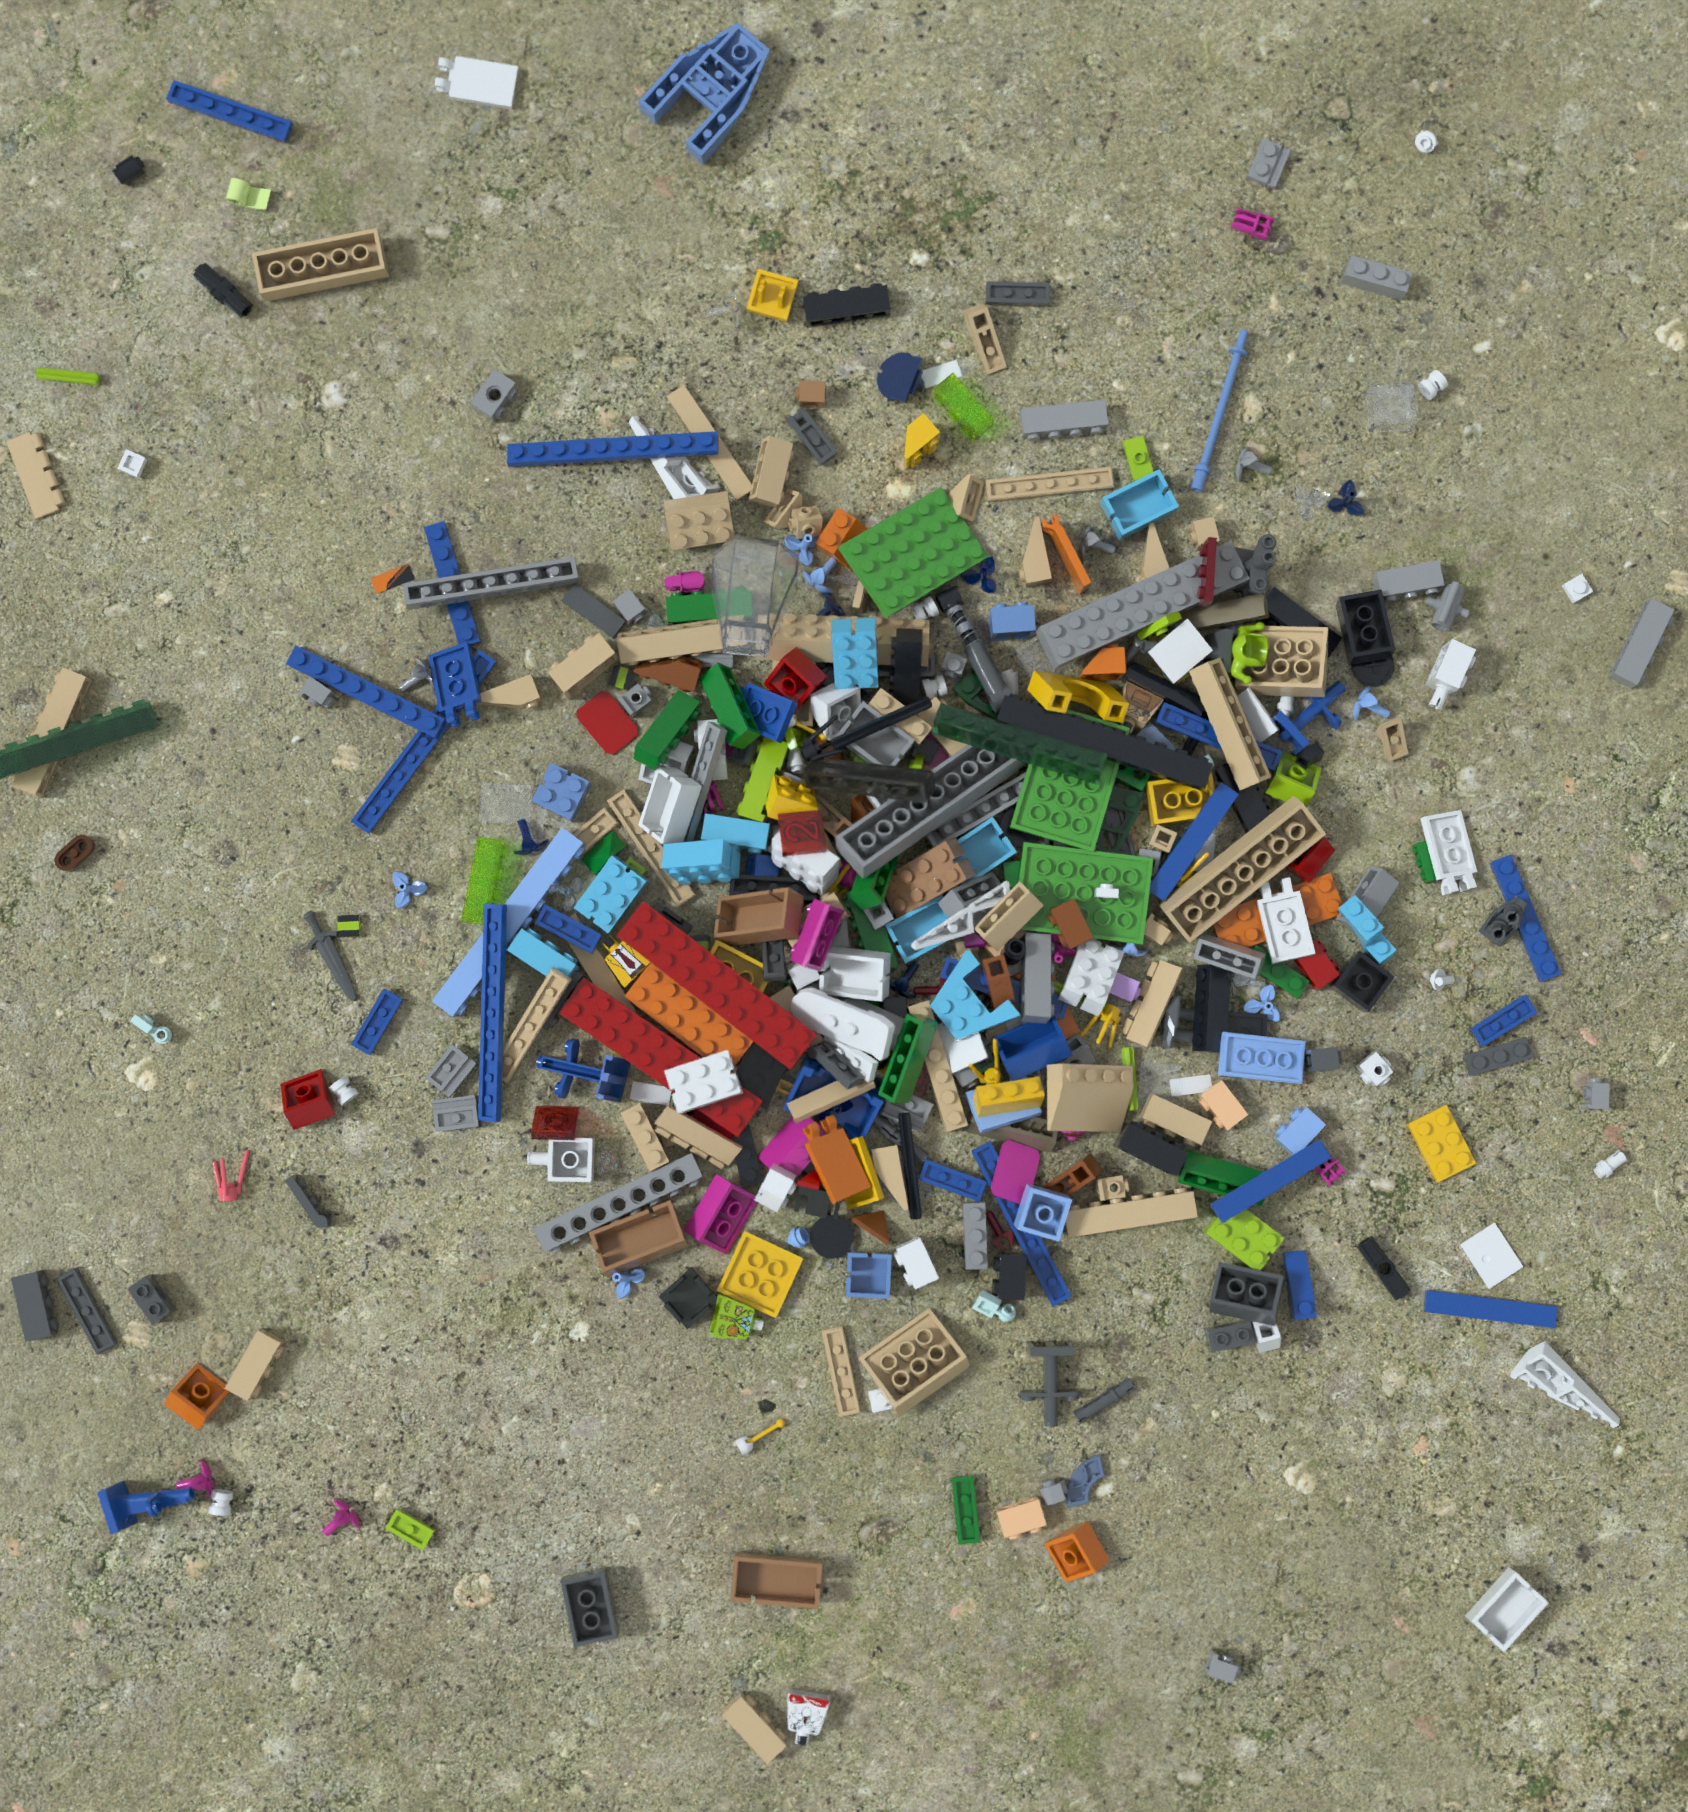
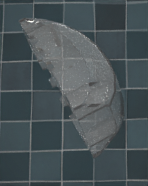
M736 536L714 550L711 563V589L723 653L767 657L776 638V633L780 629L783 618L788 613L792 599L794 600L797 592L800 557L782 541Z

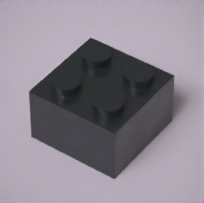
M1357 951L1353 953L1339 972L1340 975L1333 980L1329 987L1365 1013L1372 1009L1394 979V976L1365 954Z
M998 1252V1257H994L993 1270L997 1271L996 1279H992V1292L995 1293L998 1299L1025 1301L1027 1256L1025 1254Z

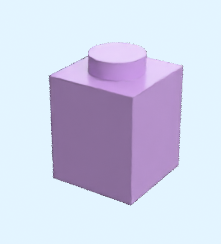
M1116 973L1109 995L1131 1003L1133 999L1137 1000L1141 988L1138 987L1140 982Z

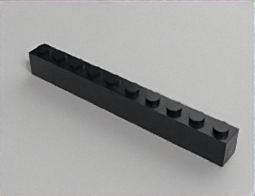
M1015 694L1004 696L996 720L997 724L1200 791L1206 788L1213 763L1208 762L1209 759L1196 755L1195 758L1189 756L1185 750L1176 748L1174 751L1168 749L1167 745L1161 742L1152 744L1146 742L1145 737L1139 735L1131 737L1125 735L1126 732L1118 728L1110 730L1104 728L1105 725L1097 721L1089 723L1084 721V717L1072 714V716H1068L1061 712L1049 711L1043 708L1039 702L1030 701L1028 703L1022 701V697Z

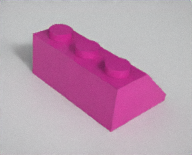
M814 899L807 909L808 916L806 921L800 927L798 942L791 950V961L803 967L821 972L844 910Z
M792 1116L757 1158L769 1169L775 1163L797 1175V1178L811 1161L804 1145L809 1140L805 1136L803 1128L816 1121L809 1117L795 1123ZM818 1124L820 1137L826 1135L823 1127Z
M716 1174L684 1231L699 1242L727 1255L757 1203L754 1200L756 1196Z

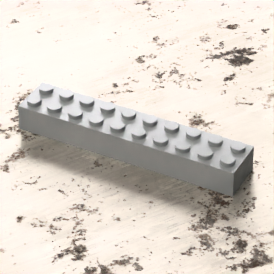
M1232 541L1216 547L1213 599L1243 586L1250 580ZM1198 555L1041 625L1037 629L1036 634L1053 670H1057L1097 652L1109 644H1114L1128 638L1165 615L1174 612L1181 614L1199 606L1200 599H1197L1198 586H1201V578L1198 577L1199 566L1202 565L1203 557Z
M997 724L837 835L836 850L862 879H865L1027 765L1030 761L1033 747L1017 730Z

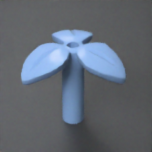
M806 534L802 542L796 536L785 537V544L791 551L801 550L798 559L804 565L809 566L813 563L814 557L808 548H816L815 543L820 536L812 537L810 534Z
M830 558L822 568L814 570L810 575L803 571L806 582L810 586L815 585V589L819 592L832 594L833 591L823 586L825 577L837 564V561L834 558Z
M1370 686L1362 690L1357 696L1359 701L1353 707V718L1355 721H1357L1361 708H1367L1384 718H1387L1390 714L1389 710L1378 705L1374 695L1368 693L1371 689Z
M399 871L393 872L394 885L402 891L395 897V905L399 909L404 908L411 902L409 893L420 896L428 888L427 884L423 881H415L409 886V877Z
M1111 942L1112 947L1131 956H1143L1148 952L1147 949L1138 951L1135 943H1126L1124 947H1120Z
M1267 985L1259 993L1262 1001L1259 1002L1256 999L1249 1000L1244 1005V1011L1257 1014L1262 1008L1263 1014H1268L1267 1020L1278 1022L1280 1020L1279 1011L1270 1002L1275 998V989L1273 985Z
M634 1268L630 1274H628V1270L613 1274V1280L620 1282L616 1288L618 1299H623L632 1291L631 1281L639 1284L644 1280L646 1273L643 1269Z

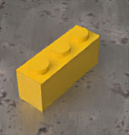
M1040 1077L978 1086L973 1095V1102L977 1116L984 1117L1041 1107L1045 1094Z

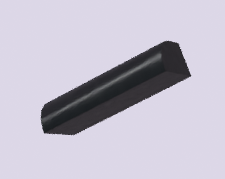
M1276 587L1266 597L1269 618L1255 621L1263 622L1265 626L1328 627ZM1328 627L1329 658L1342 640V637Z
M1133 660L1121 680L1125 684L1128 681L1164 699L1162 703H1168L1199 717L1205 709L1198 694L1177 683L1173 684L1162 675Z

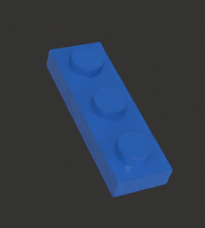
M544 904L535 921V924L593 954L602 937V934Z
M384 988L351 1045L371 1056L404 999Z
M1524 994L1469 1029L1479 1045L1483 1047L1535 1015L1537 1011L1527 995Z
M925 1159L918 1178L920 1181L978 1202L981 1200L987 1181Z

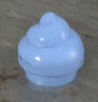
M797 1226L790 1230L787 1240L789 1245L803 1248L810 1242V1235L805 1227Z

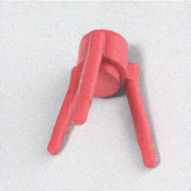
M249 1150L245 1151L237 1186H235V1182H227L224 1158L220 1159L221 1178L217 1162L213 1161L219 1201L237 1200V1194H242L241 1186Z

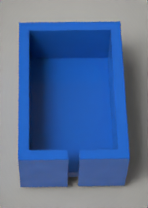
M1054 1015L1046 1024L1027 1022L993 1037V1039H997L998 1051L1011 1081L1023 1078L1047 1067V1065L1072 1056Z

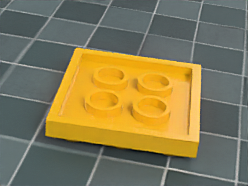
M744 1230L717 1291L776 1318L803 1261V1257Z

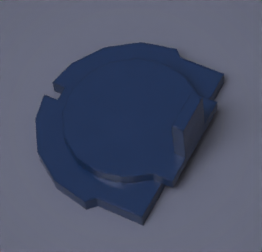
M900 352L887 358L879 368L882 370V373L877 375L878 389L882 395L891 401L896 400L907 403L910 394L914 395L916 390L921 392L925 384L921 379L923 371L919 370L923 359L905 352Z

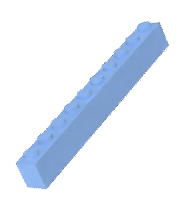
M563 827L505 903L507 905L506 950L522 928L526 929L533 921L531 916L536 910L539 912L546 903L544 900L549 893L553 894L558 888L559 884L557 882L561 876L565 877L572 869L570 864L573 860H578L585 851L583 848L585 844ZM483 933L432 1000V1002L452 1017L461 1016L468 1008L466 1004L471 997L475 998L481 990L479 986L482 983Z

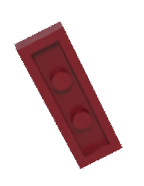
M1208 537L1204 544L1202 543L1200 546V557H1203L1198 571V577L1201 578V586H1198L1197 599H1200V606L1207 607L1213 602L1217 538Z

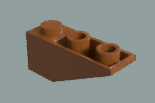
M681 656L677 659L667 658L656 662H640L633 672L645 679L652 678L658 680L663 685L679 687L684 692H694L699 685V677L702 675L705 662Z
M1004 954L980 960L993 1009L995 1010L1008 999L1017 1009Z

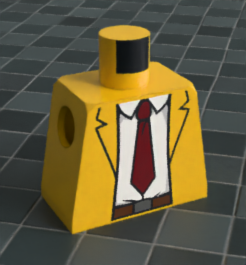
M612 935L602 944L610 952L605 961L626 989L650 964V961L624 941L619 943Z

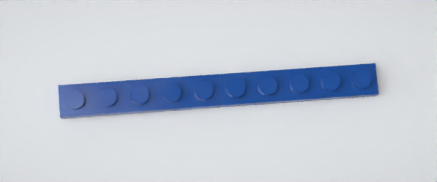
M717 431L507 444V464L509 467L719 454V435Z
M478 649L473 656L478 686L480 687L497 662ZM437 705L432 713L446 719V714L442 715ZM463 708L456 710L458 715L463 710ZM445 722L437 739L418 730L351 822L370 835L451 726V723Z
M484 904L478 1120L488 1122H501L507 905Z

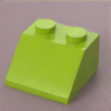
M1283 751L1277 768L1271 775L1266 793L1275 799L1285 802L1295 796L1307 808L1316 792L1322 768L1311 764L1305 770L1295 762L1296 756Z

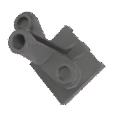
M1265 534L1261 536L1254 551L1235 547L1250 580L1232 591L1242 593L1243 587H1250L1251 591L1254 592L1253 595L1264 593L1267 590L1268 569L1274 565L1276 553L1272 552L1277 544L1273 535Z
M1176 622L1173 625L1169 626V631L1165 634L1168 635L1176 627H1178L1179 622ZM1223 629L1205 635L1204 640L1213 651L1201 660L1203 664L1221 658L1226 672L1231 673L1233 630ZM1143 640L1140 646L1141 652L1150 655L1148 651L1160 641ZM1162 671L1163 677H1166L1167 680H1170V679L1166 676V674Z
M1066 1340V1346H1055L1053 1341H1044V1347H1034L1031 1341H1026L1027 1352L1030 1356H1043V1390L1020 1391V1396H1022L1023 1401H1034L1035 1397H1044L1045 1427L1058 1426L1057 1397L1066 1396V1400H1078L1079 1395H1081L1080 1389L1057 1390V1356H1074V1346L1070 1340Z

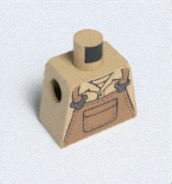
M1127 681L1120 694L1130 703L1124 721L1121 723L1122 726L1130 728L1128 736H1130L1132 730L1140 732L1145 728L1164 699Z

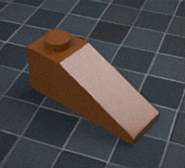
M1090 1152L1047 1182L1042 1188L1069 1196L1095 1179L1103 1169Z

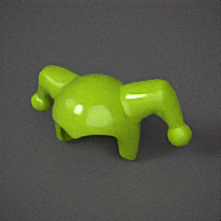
M1263 622L1240 626L1237 631V638L1232 645L1234 659L1231 666V676L1242 680L1245 685L1250 684L1252 678L1246 676L1243 670L1246 667H1263L1267 660V636L1252 633L1256 630L1263 631L1265 628Z

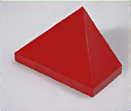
M816 1169L799 1179L797 1185L819 1190L821 1179Z

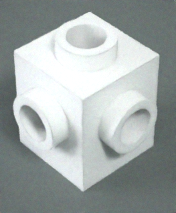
M1371 1052L1356 1065L1357 1069L1362 1073L1360 1075L1361 1079L1367 1085L1377 1086L1379 1084L1381 1087L1391 1079L1389 1075L1393 1073L1390 1069L1391 1063L1384 1056L1380 1057L1377 1052Z

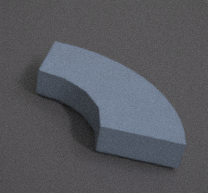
M1100 1454L1084 1460L1072 1473L1067 1485L1066 1503L1068 1508L1089 1503V1493L1092 1485L1098 1479L1105 1477Z

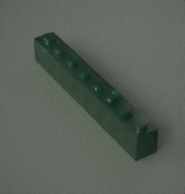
M142 699L133 702V707L131 708L117 707L111 710L112 714L103 716L102 713L90 717L91 721L82 723L81 720L69 723V728L61 730L60 727L48 730V735L39 737V734L27 737V742L18 744L15 741L4 745L5 749L0 750V780L159 727L150 701L145 703V700Z
M943 703L940 704L934 719L933 734L1096 785H1099L1107 760V754Z

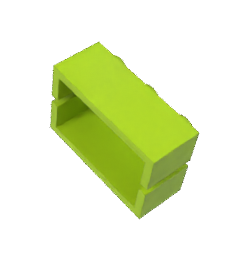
M1247 1209L1223 1224L1218 1217L1213 1216L1202 1231L1247 1267L1259 1271L1270 1258L1267 1254H1273L1285 1239Z

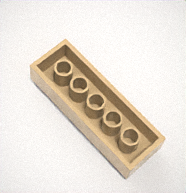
M377 228L252 253L259 294L265 302L389 277L382 236Z

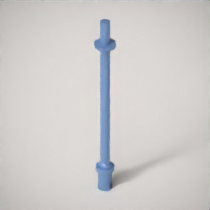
M1240 330L1236 347L1229 348V352L1233 357L1201 462L1195 465L1194 468L1195 475L1190 489L1195 492L1202 493L1204 491L1207 476L1211 473L1209 467L1210 458L1241 357H1247L1248 354L1244 350L1249 333L1246 330Z

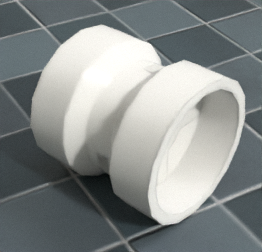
M1434 370L1429 374V378L1423 379L1418 383L1419 391L1428 400H1432L1439 390L1443 391L1448 386L1446 378L1438 370Z
M931 596L924 598L921 603L911 605L916 619L927 620L929 617L939 615L937 606Z
M943 675L936 676L934 680H921L925 697L928 696L930 700L937 695L941 697L948 695Z
M347 1076L340 1078L328 1088L332 1094L337 1095V1101L341 1106L347 1104L359 1094L356 1088H352L349 1085L350 1080Z
M224 1489L211 1490L210 1497L213 1501L209 1505L208 1513L218 1516H229L231 1513L229 1502L233 1499L234 1492Z

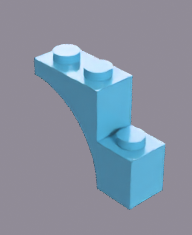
M1356 895L1338 908V911L1359 938L1364 954L1382 967L1395 956L1397 950L1382 934L1384 927Z

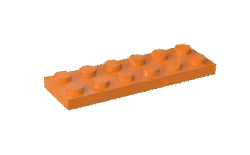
M1331 873L1313 878L1310 883L1302 882L1292 886L1293 892L1300 891L1308 926L1336 917L1340 913L1338 908L1343 904ZM1282 890L1276 891L1271 894L1273 895L1277 893H1282ZM1262 897L1237 905L1214 923L1212 927L1215 936L1244 947H1250L1266 941L1257 906V900L1262 899Z
M651 962L624 996L703 1058L728 1050L730 1051L734 1066H736L754 1043L749 1037Z

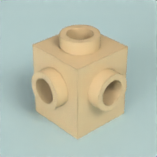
M817 506L792 509V516L789 518V529L794 532L797 539H803L806 534H810L812 537L821 535L823 518Z

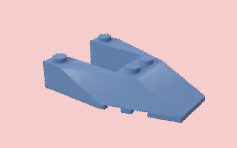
M737 23L715 35V38L699 44L696 46V49L689 53L680 55L638 101L640 112L656 125L686 91L712 112L686 141L687 152L704 165L718 149L744 112L770 53V49L742 25Z

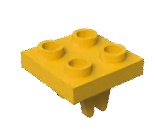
M758 269L746 311L787 322L799 280Z

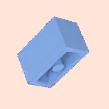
M1307 1107L1296 1108L1290 1115L1292 1119L1287 1124L1283 1123L1275 1131L1277 1135L1274 1139L1291 1155L1304 1149L1326 1125Z

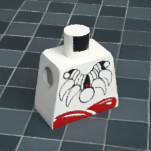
M788 1689V1730L796 1731V1744L808 1745L810 1734L819 1735L829 1706L830 1695Z

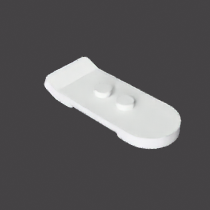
M804 988L793 998L791 1002L793 1016L809 1029L867 1052L880 1061L888 1057L895 1027L883 1015L871 1010H863L828 996L827 993L815 988Z

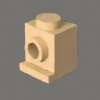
M1157 824L1148 843L1156 851L1169 853L1177 833Z
M1149 914L1146 918L1144 937L1159 947L1163 943L1167 945L1173 936V933L1167 929L1168 924L1160 919L1153 920L1155 915Z
M1123 1175L1095 1178L1099 1201L1126 1197L1125 1192H1129L1128 1180L1123 1179ZM1113 1183L1117 1185L1115 1192L1110 1190V1185Z

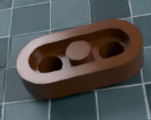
M78 835L55 855L54 862L57 868L63 871L74 870L93 853L95 849L94 841L86 835ZM83 843L87 844V848L85 850L81 849V845ZM70 857L71 862L66 865L65 859Z

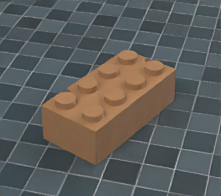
M956 837L939 844L893 872L885 896L897 918L977 876L968 859L954 862V859L965 855Z
M787 887L773 889V892L766 890L719 897L716 916L732 924V926L720 919H716L713 938L728 946L798 938L804 896Z
M671 1200L652 1207L657 1215L655 1218L647 1209L589 1232L594 1249L598 1253L596 1255L602 1273L607 1278L612 1277L615 1273H622L689 1246L678 1213Z
M735 1552L730 1601L750 1603L751 1594L756 1595L755 1604L819 1609L823 1559Z

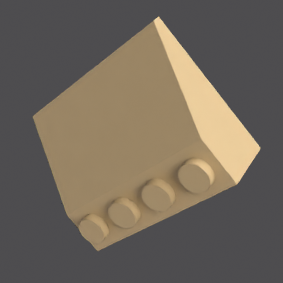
M1265 626L1263 631L1256 630L1252 632L1267 636L1268 656L1263 667H1246L1243 670L1246 676L1252 678L1250 684L1245 685L1242 680L1236 678L1235 686L1238 694H1241L1250 687L1255 695L1325 697L1328 627Z
M1047 1065V1131L1121 1132L1133 1091V1066Z
M930 1308L858 1358L898 1417L970 1367L967 1356Z

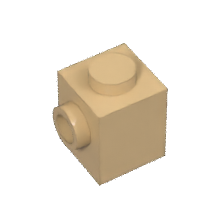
M1214 516L1192 522L1190 526L1192 532L1189 533L1191 544L1195 545L1196 550H1200L1201 544H1204L1208 537L1217 538L1218 545L1220 539Z

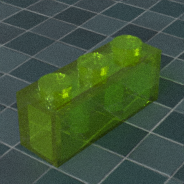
M951 373L933 388V400L939 407L943 406L948 411L946 414L949 419L961 426L960 430L967 439L971 438L973 441H976L993 426L994 419L954 373Z

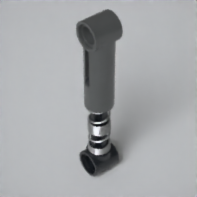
M953 586L935 594L940 610L943 614H948L950 620L954 622V628L959 638H962V643L966 645L964 652L987 694L993 711L999 713L1004 696H1009L1012 692L1003 681L984 642L976 638L971 622L967 621V615L963 613V600L956 586Z

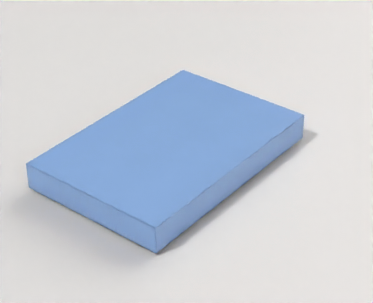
M1024 1076L1023 1078H1020V1079H1017V1080L1027 1079V1077ZM975 1090L965 1093L966 1100L980 1133L1037 1117L1042 1113L1040 1107L978 1117L973 1102Z

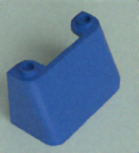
M806 1053L786 1097L783 1109H786L791 1114L787 1103L837 1081V1079L816 1059L809 1058ZM875 1077L873 1081L876 1088L816 1115L823 1118L834 1115L837 1124L844 1127L843 1129L849 1140L863 1136L865 1139L884 1102V1098L878 1095L882 1080Z

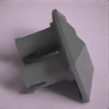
M1518 896L1507 903L1504 902L1492 911L1479 929V932L1500 947L1521 926L1519 923L1524 917L1523 913L1527 903Z
M1171 997L1161 1020L1162 1043L1165 1049H1171L1174 1041L1186 1042L1188 1044L1192 1042L1193 1031L1177 1027L1179 1020L1194 1022L1195 1009L1180 1007V997Z

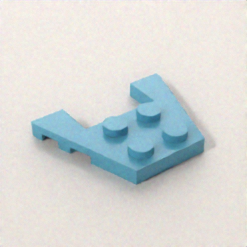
M969 949L965 951L930 1005L956 1040H961L1022 1016L1009 999L990 1013L964 980L981 966Z

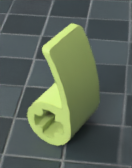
M231 178L226 201L242 207L266 210L271 190L251 187L244 180Z

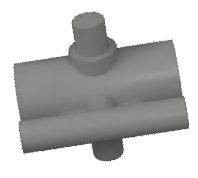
M1452 581L1451 584H1446L1441 598L1428 597L1426 605L1432 606L1436 610L1431 621L1433 627L1443 631H1450L1455 617H1468L1470 610L1462 608V605H1460L1465 590L1460 587V583Z

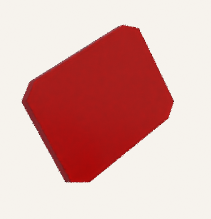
M600 691L577 710V719L607 754H616L638 736L637 726L608 692Z

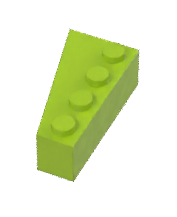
M765 736L763 741L759 740L756 752L759 754L757 760L752 761L749 771L752 774L750 780L745 783L743 789L745 795L737 808L736 813H738L739 819L766 823L768 817L766 802L772 777L774 774L781 775L789 750L787 742L782 741V743H779Z

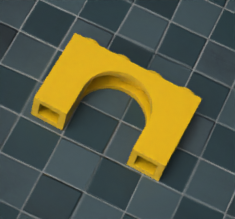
M1037 670L1033 671L1027 689L1046 710L1066 713L1069 702L1072 700L1092 708L1104 720L1123 723L1130 704L1110 683Z

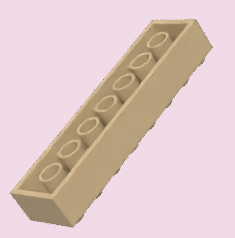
M758 613L756 660H781L783 656L797 647L812 662L833 663L832 619H852L851 634H855L856 619L868 617ZM872 617L876 618L878 665H890L891 654H895V650H891L892 637H896L897 628L923 629L921 666L928 667L929 620Z
M1293 796L1172 892L1158 906L1190 943L1324 837L1326 833L1303 802Z

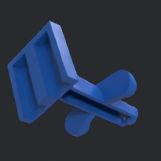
M1337 681L1327 689L1325 697H1306L1312 704L1292 721L1282 711L1272 718L1282 732L1277 737L1282 743L1288 739L1296 748L1291 752L1293 755H1296L1310 743L1300 730L1320 713L1333 729L1337 730L1342 723L1340 717L1335 713L1332 714L1327 707L1346 691V687L1342 682Z
M574 1038L567 1040L565 1043L566 1061L542 1055L538 1057L537 1068L563 1074L561 1081L557 1082L554 1093L559 1098L565 1099L567 1097L573 1077L599 1082L595 1098L621 1103L630 1062L627 1060L605 1055L602 1069L577 1064L580 1042Z
M125 1480L97 1492L110 1534L120 1532L138 1523L137 1513L147 1511L151 1517H156L162 1512L164 1507H177L178 1504L187 1503L195 1499V1491L192 1487L129 1494Z

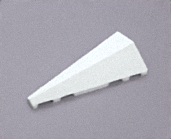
M631 417L629 424L636 436L655 435L656 431L654 429H647L640 423V417ZM685 456L650 459L673 499L716 493L720 489L717 483L713 485L705 478L706 474L703 471L697 472L689 464L690 460Z
M1003 882L915 940L911 947L918 950L974 933V927L1010 891L1009 882Z
M1545 1341L1530 1348L1510 1373L1511 1378L1516 1380L1518 1377L1528 1382L1529 1387L1534 1389L1536 1386L1546 1391L1547 1396L1576 1410L1581 1408L1589 1412L1592 1418L1597 1419L1599 1417L1609 1422L1612 1428L1619 1426L1620 1418Z

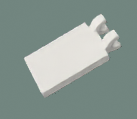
M456 56L455 62L447 58L439 57L438 67H440V72L450 74L448 81L436 77V92L449 93L450 100L512 110L519 72L518 66Z
M1461 810L1420 818L1436 881L1442 880V895L1459 891L1455 880H1460V892L1476 888L1477 885L1472 874L1477 872Z
M1290 877L1281 879L1282 893L1272 895L1269 882H1266L1259 888L1262 899L1257 900V906L1272 964L1315 955L1300 891L1293 892Z

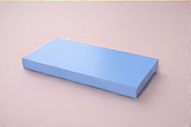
M1222 1032L1218 1075L1302 1084L1306 1041Z

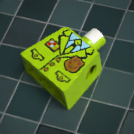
M718 1294L709 1335L714 1338L748 1339L750 1330L761 1332L764 1321L761 1318L753 1317L755 1309L723 1294Z

